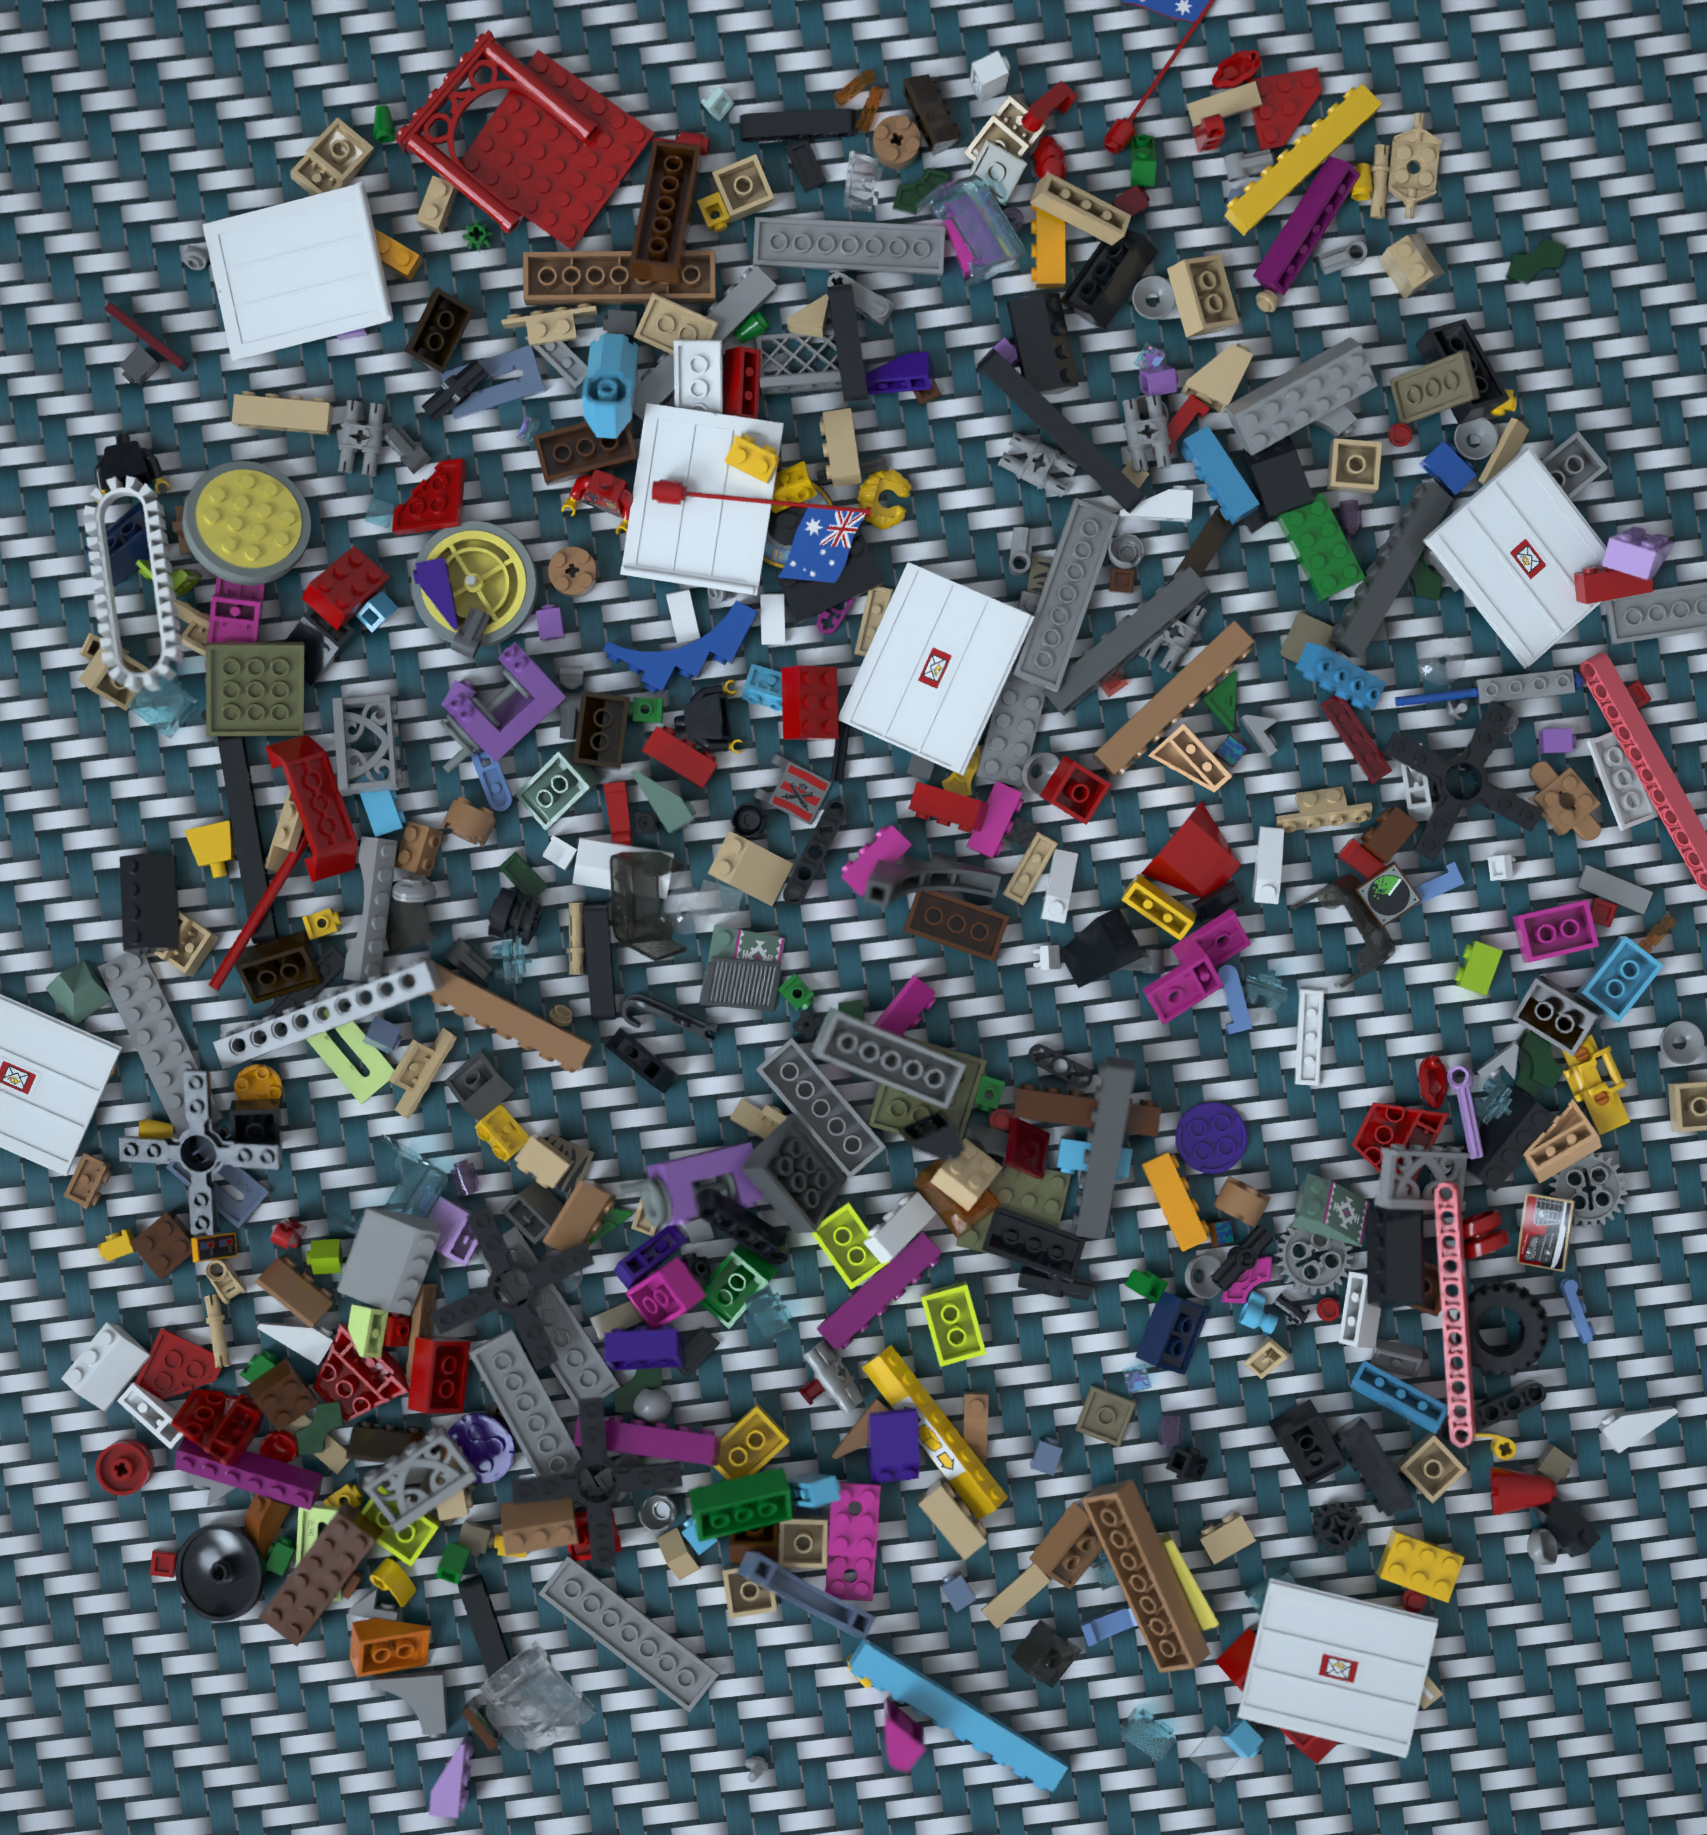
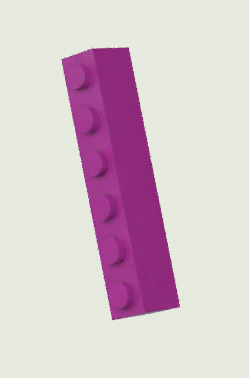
M1331 156L1327 158L1253 274V277L1263 288L1281 295L1286 294L1361 176L1351 163Z
M921 1230L887 1265L879 1269L817 1326V1331L835 1350L840 1347L844 1350L853 1341L851 1337L857 1331L862 1333L871 1325L869 1320L875 1314L879 1317L889 1308L886 1305L892 1299L897 1301L906 1292L904 1288L910 1282L914 1285L924 1276L922 1271L927 1266L933 1268L941 1260L939 1255L942 1251Z
M609 1416L608 1421L604 1420L606 1451L718 1466L722 1437L715 1436V1431L701 1429L700 1434L691 1433L692 1428L678 1426L677 1430H670L668 1424L655 1423L654 1427L646 1426V1421L632 1420L631 1424L623 1423V1418ZM578 1417L573 1446L582 1447Z
M186 1437L176 1451L175 1469L307 1510L312 1509L321 1493L323 1474L245 1451L236 1465L225 1466Z

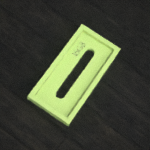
M326 1008L323 1012L325 1017L329 1018L330 1011ZM355 1021L334 1029L337 1030L339 1035L370 1070V1074L367 1077L362 1076L329 1037L327 1031L307 1038L306 1040L360 1104H363L388 1083L395 1071V1068L379 1049L363 1042L366 1034Z
M314 1504L311 1510L299 1507L296 1566L318 1538L319 1523L325 1522L328 1525L341 1507ZM344 1585L332 1601H342L343 1596L341 1593L344 1589Z

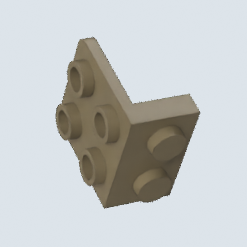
M1298 613L1280 650L1281 656L1298 663L1307 642L1324 646L1335 653L1336 647L1328 642L1332 635L1333 626L1304 613Z

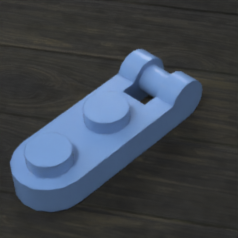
M484 750L480 752L474 751L475 755L471 758L490 807L499 812L508 810L512 805L513 799L499 760L495 762ZM490 759L491 765L483 767L481 761Z
M1563 1278L1559 1282L1561 1293L1582 1344L1593 1341L1592 1336L1595 1335V1330L1590 1321L1587 1322L1584 1313L1587 1310L1583 1300H1579L1577 1297V1282L1570 1278Z

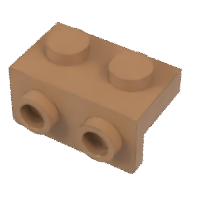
M407 821L394 867L430 877L441 844L443 831Z
M86 1152L83 1153L63 1197L83 1205L85 1209L91 1208L92 1205L96 1206L102 1195L99 1190L102 1184H107L112 1174L109 1171L112 1164Z

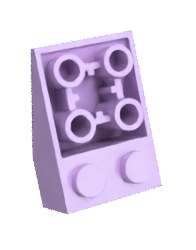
M1632 527L1609 538L1602 566L1648 580L1655 576L1675 542L1669 541V537L1656 533L1653 536L1646 534V530L1643 528Z
M427 1189L414 1215L435 1219L441 1233L435 1247L436 1251L465 1267L470 1263L479 1246L466 1218L467 1215L473 1212Z
M466 1734L431 1791L429 1816L458 1818L461 1811H465V1807L468 1805L469 1790H465V1787H467L468 1781H470L471 1766H467V1762H469L473 1753V1742H469V1734Z

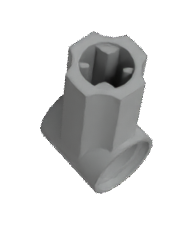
M1270 149L1244 154L1243 152L1233 153L1223 158L1229 182L1247 179L1250 175L1260 174L1269 165L1274 167Z
M1353 241L1349 245L1318 255L1319 264L1324 276L1362 264L1367 256V247L1361 241ZM1353 248L1359 249L1362 257L1359 259L1352 258L1349 250Z
M1026 527L1013 528L1008 570L1013 576L1022 577L1029 570L1034 536L1033 529ZM1021 559L1025 562L1026 567L1016 569L1013 562Z

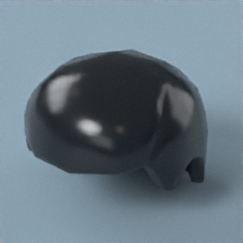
M752 802L741 804L736 808L731 819L735 834L746 839L757 838L767 827V815L764 809Z

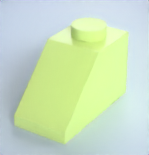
M351 1305L348 1330L359 1356L381 1358L388 1318L387 1311L371 1306Z

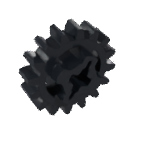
M1338 1500L1335 1501L1334 1506L1326 1502L1327 1508L1325 1510L1319 1507L1318 1510L1321 1514L1319 1516L1313 1515V1519L1317 1523L1311 1524V1528L1317 1530V1532L1312 1534L1313 1538H1320L1317 1544L1320 1547L1326 1544L1325 1550L1327 1552L1334 1548L1336 1554L1340 1553V1548L1349 1552V1545L1356 1548L1355 1539L1363 1538L1358 1531L1364 1530V1526L1358 1524L1363 1520L1362 1517L1354 1516L1357 1510L1355 1508L1349 1510L1347 1502L1341 1506ZM1337 1512L1346 1513L1350 1517L1342 1518L1338 1516ZM1328 1516L1326 1525L1322 1526L1324 1519ZM1334 1519L1342 1525L1339 1531L1341 1536L1334 1530ZM1353 1528L1351 1535L1347 1538L1349 1529ZM1326 1537L1337 1538L1339 1543L1331 1542Z

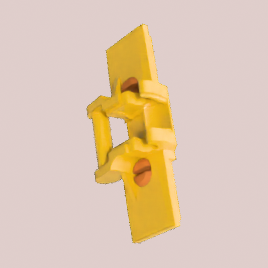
M1591 1034L1574 1057L1561 1049L1567 1062V1068L1563 1070V1074L1575 1101L1580 1102L1583 1100L1598 1134L1602 1135L1630 1122L1617 1090L1626 1087L1627 1083L1622 1080L1610 1053L1612 1050L1610 1045L1598 1050ZM1602 1056L1614 1085L1607 1086L1605 1082H1602L1596 1069L1597 1057Z

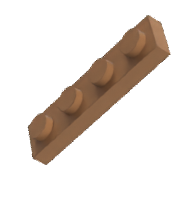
M422 1283L414 1303L411 1316V1336L408 1343L409 1354L406 1364V1379L411 1380L415 1337H432L434 1321L430 1312L435 1310L438 1285L435 1283Z

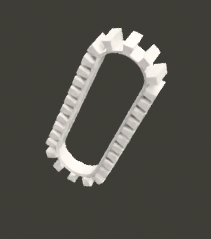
M126 476V488H123V483L116 477L106 480L111 489L106 495L97 487L90 494L99 502L97 509L86 505L84 509V516L90 521H96V523H85V530L91 536L86 537L88 548L93 551L88 552L89 561L95 565L90 566L91 576L96 579L92 580L93 590L99 594L94 595L95 605L101 608L96 609L97 619L103 623L98 624L99 634L105 637L100 638V645L107 652L102 653V660L110 668L117 665V667L107 673L119 684L122 685L125 681V687L140 693L141 681H144V687L153 692L161 689L156 677L162 674L171 682L177 675V673L167 667L170 660L182 663L183 653L179 649L170 647V645H182L181 635L176 632L180 631L179 621L173 617L178 616L177 606L172 603L176 602L175 592L171 589L174 588L173 577L168 574L172 573V566L166 560L170 559L169 549L165 546L169 545L168 537L162 531L167 530L166 522L161 517L165 516L164 507L157 500L153 501L159 496L146 483L143 486L138 479ZM123 496L137 497L143 504L162 642V656L154 668L144 673L128 671L123 662L105 527V513L113 501Z

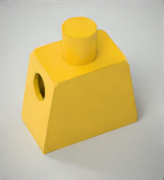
M228 820L185 830L198 866H210L213 879L227 876L224 862L235 860V841L231 821Z

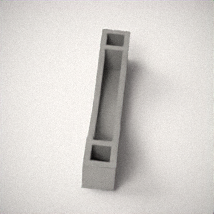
M361 836L358 861L364 881V907L357 936L346 954L343 979L368 982V978L381 974L398 841Z

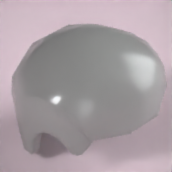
M1124 532L1114 538L1112 537L1108 547L1111 562L1116 567L1122 569H1130L1138 565L1143 560L1145 553L1142 541L1137 536Z
M657 1387L655 1390L645 1388L635 1399L633 1405L634 1414L648 1424L660 1423L670 1413L672 1408L671 1396L665 1390Z
M656 1494L647 1498L639 1510L641 1524L647 1530L654 1532L668 1529L674 1523L677 1516L675 1502L667 1495Z
M1546 1528L1533 1530L1529 1535L1527 1551L1530 1558L1539 1565H1553L1556 1563L1558 1554L1557 1540Z

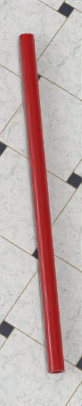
M304 829L301 832L296 851H290L208 984L213 989L220 990L309 843Z

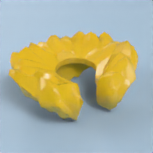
M894 469L888 471L881 470L874 472V474H869L864 483L860 485L857 497L859 508L866 509V507H871L870 517L864 516V520L872 523L873 526L880 530H887L894 525H898L905 518L906 509L900 505L884 508L879 504L878 498L884 490H892L900 498L909 497L912 485L909 484L908 479H905Z

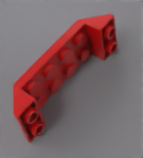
M309 735L265 746L272 769L283 768L313 856L305 859V863L312 883L355 870L358 841L342 795L338 790V784L327 752Z
M1250 1627L1215 1660L1242 1692L1256 1634ZM1278 1727L1306 1756L1317 1764L1339 1743L1338 1741Z

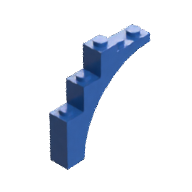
M736 600L726 617L713 630L697 641L680 648L666 651L642 652L626 649L607 641L603 651L607 653V659L619 664L620 660L627 663V669L638 675H640L641 671L644 672L641 681L645 683L644 688L654 694H657L658 691L664 693L676 668L680 669L678 674L691 680L692 677L698 679L710 654H713V660L720 664L726 665L727 662L732 664L758 615V611Z

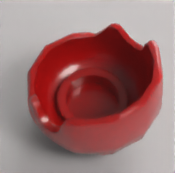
M277 1429L273 1430L261 1442L259 1452L261 1456L284 1463L292 1462L298 1455L297 1439L288 1430H281L280 1432Z

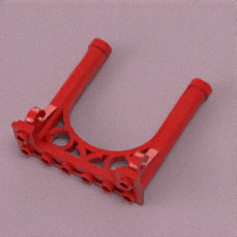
M488 30L485 34L481 33L476 38L475 46L470 52H465L461 56L457 68L454 71L450 70L445 75L444 83L439 89L435 88L429 94V101L425 106H420L414 112L413 120L409 125H404L398 131L396 141L403 153H409L410 155L414 153L500 224V228L509 235L518 227L523 219V215L466 170L457 158L454 145L455 132L465 110L476 99L488 92L499 89H513L531 97L584 143H587L595 135L600 124L593 118L589 119L495 41L492 32ZM488 67L493 71L491 82L482 85L477 84L474 81L475 74L479 69ZM499 68L513 81H498L497 69ZM467 78L475 89L471 91L469 88L467 91L457 92ZM449 99L452 102L450 114L453 116L451 120L448 115L439 113ZM438 120L446 121L448 123V134L438 138L432 137L429 133L431 126ZM447 142L451 159L434 144L440 145Z

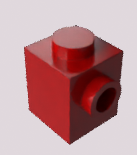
M388 1312L383 1345L407 1347L411 1318L402 1316L399 1313Z

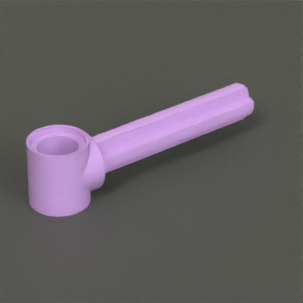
M1454 1066L1448 1071L1447 1079L1452 1086V1090L1457 1092L1470 1159L1482 1158L1484 1154L1470 1089L1474 1087V1073L1469 1067ZM1460 1070H1463L1466 1075L1462 1083L1456 1080V1074Z

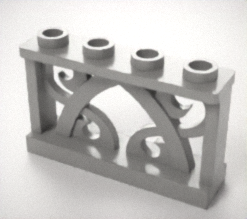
M390 693L349 699L333 698L338 790L342 797L358 793L399 790V783L403 782L402 769L398 768L397 760H401L400 746H396V737L400 736L399 725L394 721V715H398L397 701L392 699ZM374 706H380L385 710V715L382 719L376 718L378 711L374 712L370 719L367 718V714ZM364 708L362 716L346 712V709ZM357 724L360 725L355 735L348 733L349 728L354 727L357 729ZM387 725L388 735L381 727ZM365 728L373 732L382 741L377 752L368 761H366L361 752L348 748V744H352L361 738ZM388 751H389V760L384 759V757L386 756V754L388 753ZM353 757H358L363 765L360 766L358 761L357 764L352 765L350 761ZM387 767L389 775L385 780L378 781L372 777L370 771L374 769L377 774L382 775L380 769ZM364 775L369 780V782L351 784V781Z
M1391 1144L1390 1148L1381 1147L1383 1158L1379 1195H1375L1374 1205L1389 1209L1435 1210V1196L1432 1195V1189L1445 1181H1453L1460 1188L1461 1210L1465 1211L1466 1201H1463L1467 1158H1470V1154L1461 1152L1462 1148L1447 1146V1150H1443L1442 1146L1428 1145V1149H1424V1146L1410 1144L1409 1148H1405V1145ZM1402 1157L1404 1159L1403 1165L1397 1164L1398 1170L1402 1172L1399 1176L1395 1172L1396 1160ZM1451 1159L1453 1161L1452 1166L1446 1168L1445 1162ZM1426 1164L1436 1180L1427 1184L1422 1197H1420L1418 1185L1410 1178L1421 1166ZM1452 1167V1173L1446 1177L1445 1174L1448 1173ZM1407 1184L1412 1188L1409 1195H1407V1190L1409 1189V1187H1406ZM1445 1186L1442 1189V1195L1447 1199H1451L1453 1196L1451 1188Z
M443 1426L438 1430L436 1428L430 1430L423 1440L418 1443H411L405 1448L404 1453L398 1457L396 1455L392 1456L384 1463L385 1466L379 1470H371L364 1477L363 1489L389 1520L396 1533L477 1479L476 1468L467 1460ZM436 1444H442L447 1448V1456L443 1461L439 1460L441 1455L440 1449L436 1454L430 1452V1449ZM452 1456H454L463 1469L459 1471L448 1464ZM410 1467L434 1469L430 1477L431 1490L429 1492L416 1487L404 1489L406 1475ZM441 1471L442 1473L440 1474L439 1478L443 1477L445 1478V1481H443L442 1483H437L435 1479L438 1473ZM383 1480H389L391 1484L386 1487L384 1486V1489L388 1491L396 1489V1493L390 1495L381 1494L377 1486ZM417 1494L419 1498L412 1502L410 1500L411 1495L406 1498L405 1495ZM396 1499L399 1512L395 1514L386 1501Z

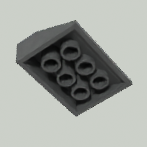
M790 1114L752 1151L742 1168V1171L794 1233L816 1232L847 1179L795 1114Z

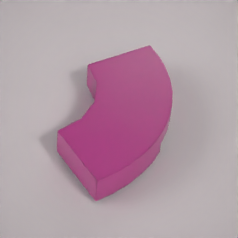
M1258 1257L1256 1265L1252 1269L1246 1270L1227 1291L1222 1292L1221 1302L1246 1303L1248 1294L1254 1286L1261 1282L1271 1281L1272 1257Z

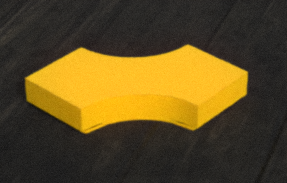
M978 744L964 776L953 771L950 777L941 782L944 790L967 797L972 796L971 781L977 771L981 755Z

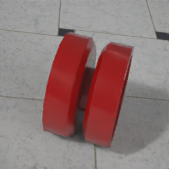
M1489 1210L1462 1219L1465 1259L1490 1253L1511 1242L1506 1230L1495 1229L1503 1222L1499 1210Z
M126 1438L116 1441L101 1452L96 1461L95 1473L99 1484L104 1490L113 1495L125 1496L136 1492L149 1482L154 1473L155 1461L152 1452L146 1444L136 1439Z

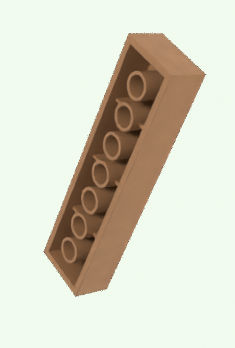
M685 250L679 284L631 278L630 258L632 251L523 252L524 302L526 306L580 305L584 303H591V305L648 304L652 293H655L677 304H713L716 302L715 250Z
M1233 621L1092 756L1093 759L1111 777L1114 774L1120 776L1131 766L1128 761L1132 757L1137 760L1149 749L1146 746L1149 741L1154 744L1166 733L1163 728L1167 724L1172 727L1183 716L1181 711L1184 708L1187 710L1191 709L1200 700L1198 695L1201 692L1206 694L1218 683L1215 680L1217 676L1220 675L1223 678L1235 667L1232 662L1236 658L1241 661L1253 650L1250 645L1254 640Z
M420 957V958H419V959L424 958L425 962H426V961H431L430 959H428V958H426V957ZM434 962L443 988L427 993L433 996V1002L443 1007H448V1005L454 1007L453 1012L464 1018H469V1016L476 1018L474 1023L485 1029H490V1027L497 1029V1035L507 1040L512 1038L518 1040L517 1045L528 1051L533 1050V1048L540 1051L538 1056L549 1062H554V1060L561 1062L560 1067L571 1073L583 1069L595 1044L560 1026H556L537 1014ZM410 975L408 979L409 984L414 986L415 978L413 975Z
M1128 1480L1096 1487L1081 1500L1159 1673L1197 1667L1211 1653L1134 1481Z

